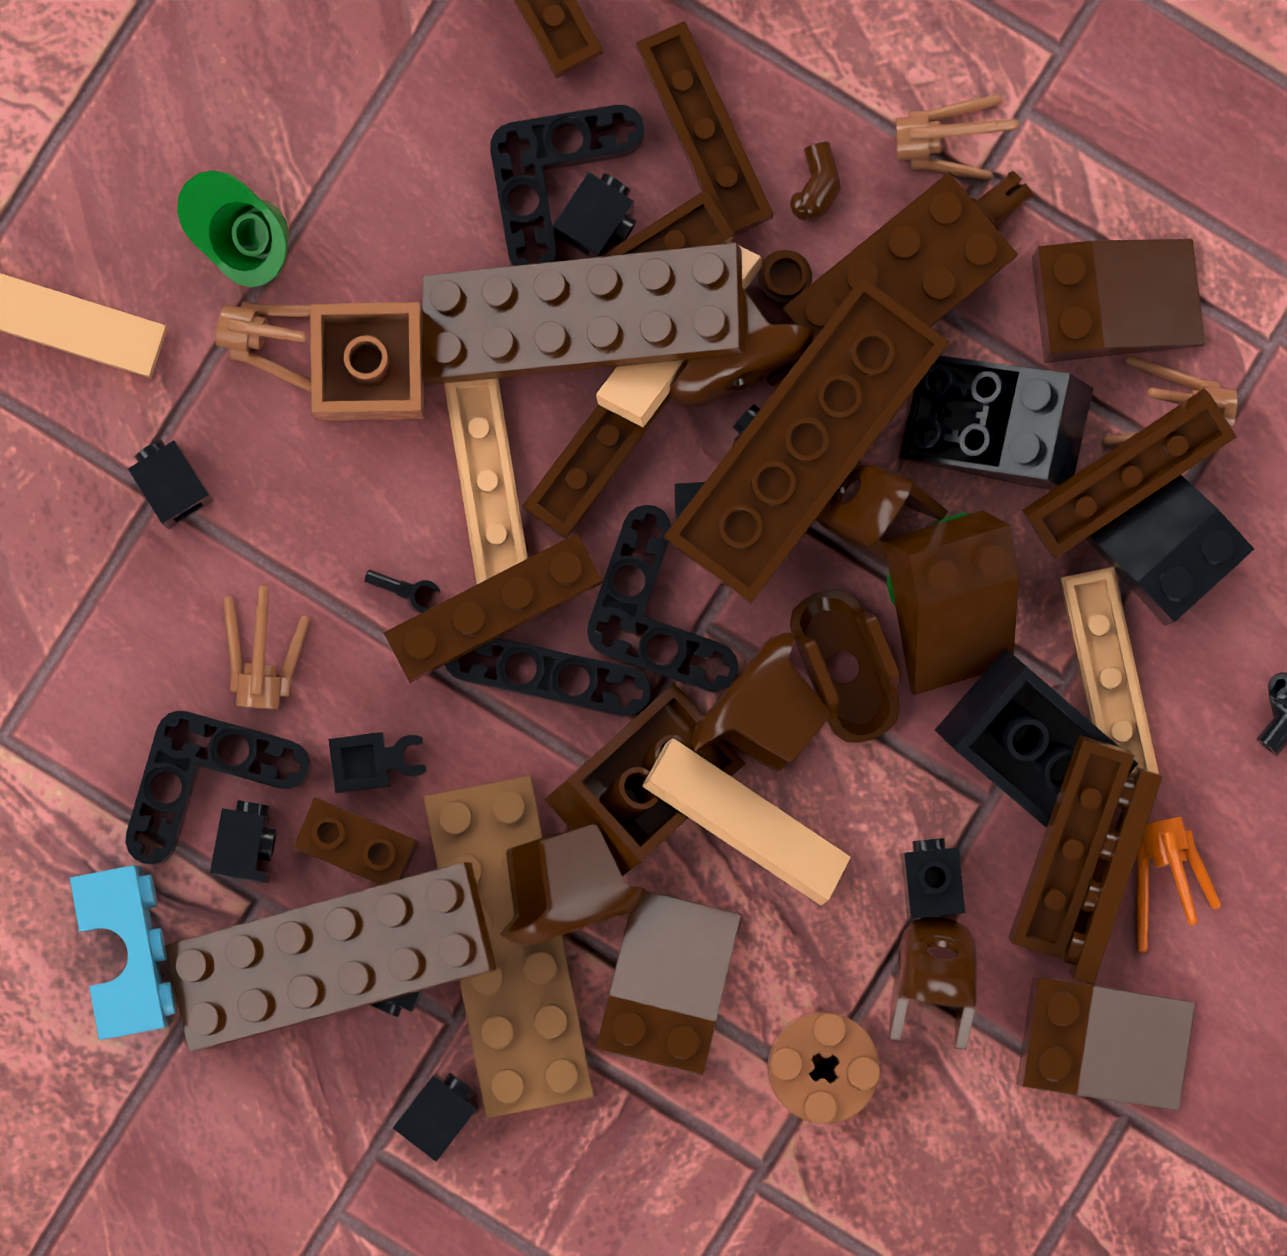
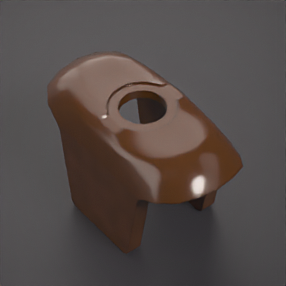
M743 288L744 354L688 359L687 366L678 375L670 388V398L683 405L702 406L751 386L776 371L797 362L812 343L814 331L802 325L770 324L754 300Z
M860 461L816 518V521L874 562L889 568L885 545L879 538L897 516L903 504L914 511L938 520H943L948 511L914 484L913 481L877 465ZM861 480L860 489L856 496L850 502L842 504V498L847 488L853 482Z
M844 590L818 592L802 600L792 610L790 628L791 632H795L794 641L815 693L830 710L831 714L827 720L834 734L845 742L861 743L876 739L886 733L897 722L900 711L897 691L900 673L876 615L865 611L858 600ZM837 652H849L858 661L859 672L851 682L839 683L832 679L828 673V661Z
M795 632L782 633L770 637L763 643L754 657L735 677L734 682L720 695L707 714L697 723L692 741L694 752L717 741H721L775 772L781 771L788 762L793 761L828 720L831 713L790 663L789 656Z
M592 824L566 833L552 834L507 850L506 857L514 916L500 935L510 942L521 945L544 942L556 936L583 929L585 926L594 923L598 924L612 917L632 911L642 899L646 889L630 886L623 880L597 825Z
M924 917L914 920L903 931L890 1005V1040L901 1041L908 1001L911 998L938 1005L956 1006L955 1049L966 1050L977 1003L975 940L968 927L944 917ZM930 947H945L955 952L957 956L950 959L938 958L928 953L927 949Z

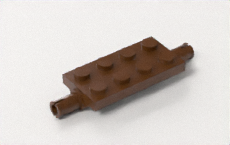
M1010 171L1003 180L976 200L970 198L948 172L782 308V312L793 325H802L813 330L814 340L860 278L864 277L931 328L1017 257V252L1001 235L997 225L1026 201H1030L1033 198V194L1025 183L1012 195L1006 196L1022 180L1016 172ZM796 362L776 371L765 379L773 387L790 372Z

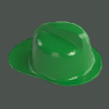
M216 170L201 172L184 184L178 196L177 214L182 230L191 242L224 275L236 284L247 287L266 285L278 276L289 252L287 248L289 239L288 225L280 209L270 201L260 199L242 181L229 173Z

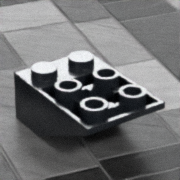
M939 356L914 389L900 458L1013 484L1053 490L1075 475L1093 387L1070 373Z

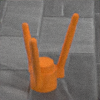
M1182 817L1147 824L1136 856L1137 950L1140 953H1145L1148 949L1149 859L1153 858L1155 868L1171 866L1180 901L1189 925H1196L1198 918L1182 863L1186 862L1187 859L1211 908L1218 910L1221 907V902L1214 889V885L1196 849L1192 830H1185Z

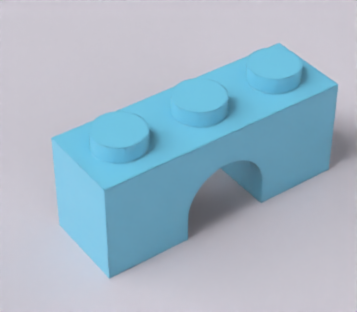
M132 865L70 877L79 932L104 928L112 930L124 940L128 950L126 967L116 979L107 983L89 986L99 1040L170 1027L169 1015L177 1014V1008L171 982L163 983L159 962L167 960V954L161 928H152L149 908L157 906L152 875L143 876L142 867Z

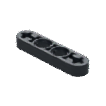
M496 638L475 649L477 654L492 658L493 646L503 648L496 665V680L485 678L490 670L488 666L472 664L470 672L460 671L461 664L457 660L445 665L447 671L455 679L462 682L617 716L631 717L639 714L647 707L651 696V686L647 677L635 668ZM518 653L531 656L537 665L534 678L525 684L511 682L505 673V665L508 659ZM570 665L583 667L590 677L587 690L577 696L565 694L558 685L560 672ZM597 670L609 671L610 673L606 677L605 683L622 685L624 677L634 678L635 688L643 691L641 699H632L629 707H622L619 705V696L603 692V703L591 701L598 687Z

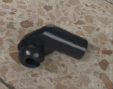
M1287 672L1275 674L1268 682L1273 719L1256 738L1264 748L1276 756L1287 745Z

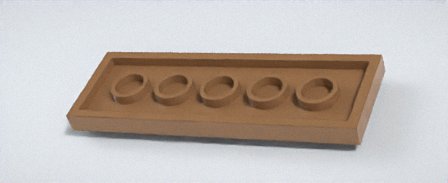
M531 775L423 796L437 868L440 869L462 862L472 863L497 967L496 971L459 980L486 1119L594 1097L562 935L532 945L513 943L500 935L514 916L506 852L509 848L543 838Z

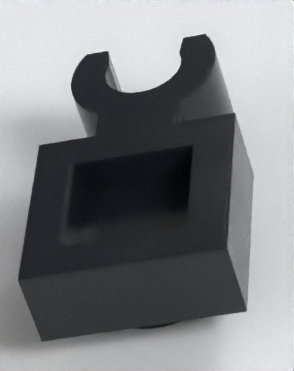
M383 732L328 739L336 794L391 787L389 771L398 770L410 777L421 776L427 772L426 765L409 766L403 758L406 748L412 745L418 746L423 744L421 736L406 735L400 738L392 747L385 746Z

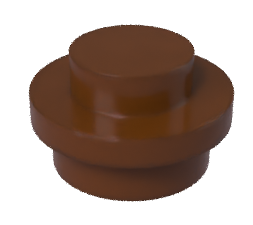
M779 250L771 253L762 262V267L758 274L759 286L764 295L771 301L779 304H788L811 285L812 270L808 261L801 254L792 250Z

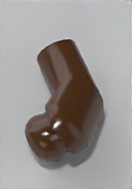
M828 141L804 148L811 177L802 192L794 193L790 200L791 210L798 219L807 220L811 217L817 219L826 214L841 189L839 174Z

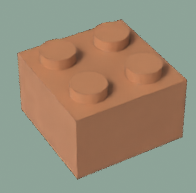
M420 302L310 304L311 413L316 421L424 419L423 311Z

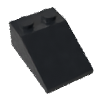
M1182 475L1085 538L1111 567H1114L1115 572L1164 625L1176 622L1254 550L1252 545L1221 511Z
M1006 648L934 730L956 752L1046 828L1079 735L1118 746ZM1135 760L1132 762L1129 774L1139 764Z

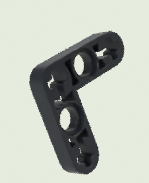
M610 105L510 122L500 126L494 132L490 141V152L511 266L529 264L526 258L518 259L517 253L523 252L526 248L523 229L513 234L511 226L529 227L540 221H544L545 228L534 227L536 245L538 248H547L548 254L540 256L539 262H556L557 251L543 171L621 158L633 154L641 146L644 139V123L641 115L634 108L627 105ZM623 118L625 126L635 127L636 131L628 133L626 143L617 144V139L613 135L598 137V143L601 148L591 150V132L586 122L597 121V132L612 129L613 119ZM572 126L581 132L583 142L576 152L563 154L553 147L552 136L560 127ZM518 136L520 144H529L530 149H525L521 153L523 170L525 173L535 169V176L517 175L503 181V173L513 175L510 155L507 153L500 154L499 152L500 148L507 146L508 137ZM529 187L537 193L539 204L532 213L519 215L509 208L508 198L510 193L516 188Z
M642 505L636 507L628 513L624 520L594 605L587 629L589 643L596 652L608 658L703 691L714 693L723 691L733 683L738 672L736 655L729 647L643 616L669 544L663 538L671 528V524L665 512L656 506ZM647 516L656 518V528L663 531L660 539L651 537L648 541L645 555L655 556L654 563L651 566L638 557L621 556L624 546L635 551L638 543V532L631 529L634 522L643 523ZM634 566L644 574L645 586L637 595L624 596L614 587V576L622 567ZM611 617H615L621 620L620 629L632 635L636 634L637 624L647 627L648 629L644 632L639 642L638 657L626 654L632 644L623 640H615L612 647L603 645V635L596 631L598 624H608ZM656 635H669L677 642L679 648L678 655L670 664L658 665L648 657L647 645L650 639ZM687 642L699 645L693 656L701 659L710 660L713 652L723 655L722 665L729 668L727 677L718 675L714 683L708 682L704 679L705 670L690 664L689 668L690 675L677 672L686 658Z
M188 711L168 713L161 719L156 729L132 811L125 841L128 852L135 860L141 863L155 865L165 862L173 855L178 844L200 766L279 789L290 790L299 787L307 780L311 772L309 753L303 746L291 740ZM182 720L189 721V731L207 737V727H216L217 730L209 742V759L199 758L204 747L195 744L185 743L181 751L174 750L175 740L167 737L169 728H179ZM233 734L240 735L248 742L249 755L242 764L229 766L220 758L219 745L227 736ZM259 741L269 742V746L265 749L264 753L272 756L283 757L286 749L293 750V760L301 763L299 773H289L286 780L278 779L279 770L277 768L262 763L260 775L251 773V769L259 758ZM164 772L176 774L182 784L179 797L174 802L168 804L157 801L151 790L155 777ZM146 804L161 812H175L172 824L165 819H161L158 835L166 838V844L163 849L154 848L151 856L144 854L145 845L137 842L139 832H149L154 820V816H143Z

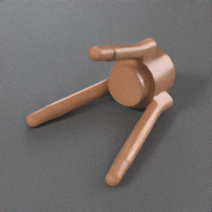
M999 94L980 97L928 111H910L909 117L896 118L897 160H911V171L932 170L942 173L949 172L951 175L990 181L993 178V174L988 170L930 158V154L940 153V137L1016 130L1019 128L1020 123L1017 119L939 125L938 120L1001 104L1003 98Z
M243 301L241 307L228 304L222 307L216 327V346L231 349L230 359L247 362L311 392V380L252 352V348L261 350L266 337L305 342L307 340L305 332L268 325L267 318L264 317H310V305H260Z
M1132 355L1126 358L1127 365L1194 389L1190 391V394L1172 390L1149 388L1147 391L1148 397L1181 404L1202 389H1205L1211 394L1230 427L1233 428L1238 404L1236 390L1220 388V382L1202 380ZM1138 432L1105 436L1102 442L1105 446H1118Z
M264 584L258 587L252 663H245L244 673L234 599L230 595L225 596L223 599L231 666L230 691L237 692L235 706L279 710L280 696L290 697L291 678L305 640L310 619L305 615L300 617L280 675L276 677L277 666L264 665L269 588Z

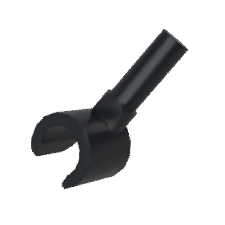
M370 569L364 580L366 583L396 593L397 596L407 599L410 608L418 613H423L430 609L428 607H421L415 601V592L419 587H427L431 591L440 593V589L432 581L423 580L411 584Z

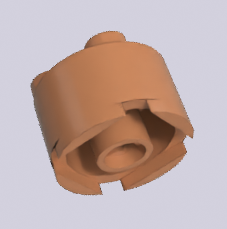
M806 1013L791 1020L778 1032L769 1051L767 1069L769 1082L774 1094L792 1114L808 1122L833 1124L851 1118L867 1105L879 1081V1057L872 1039L857 1023L836 1013ZM818 1053L825 1059L834 1055L837 1060L832 1066L835 1076L829 1081L821 1076L812 1080L809 1075L815 1068L811 1059Z

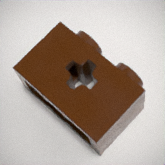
M314 797L293 848L383 885L404 879L419 841Z

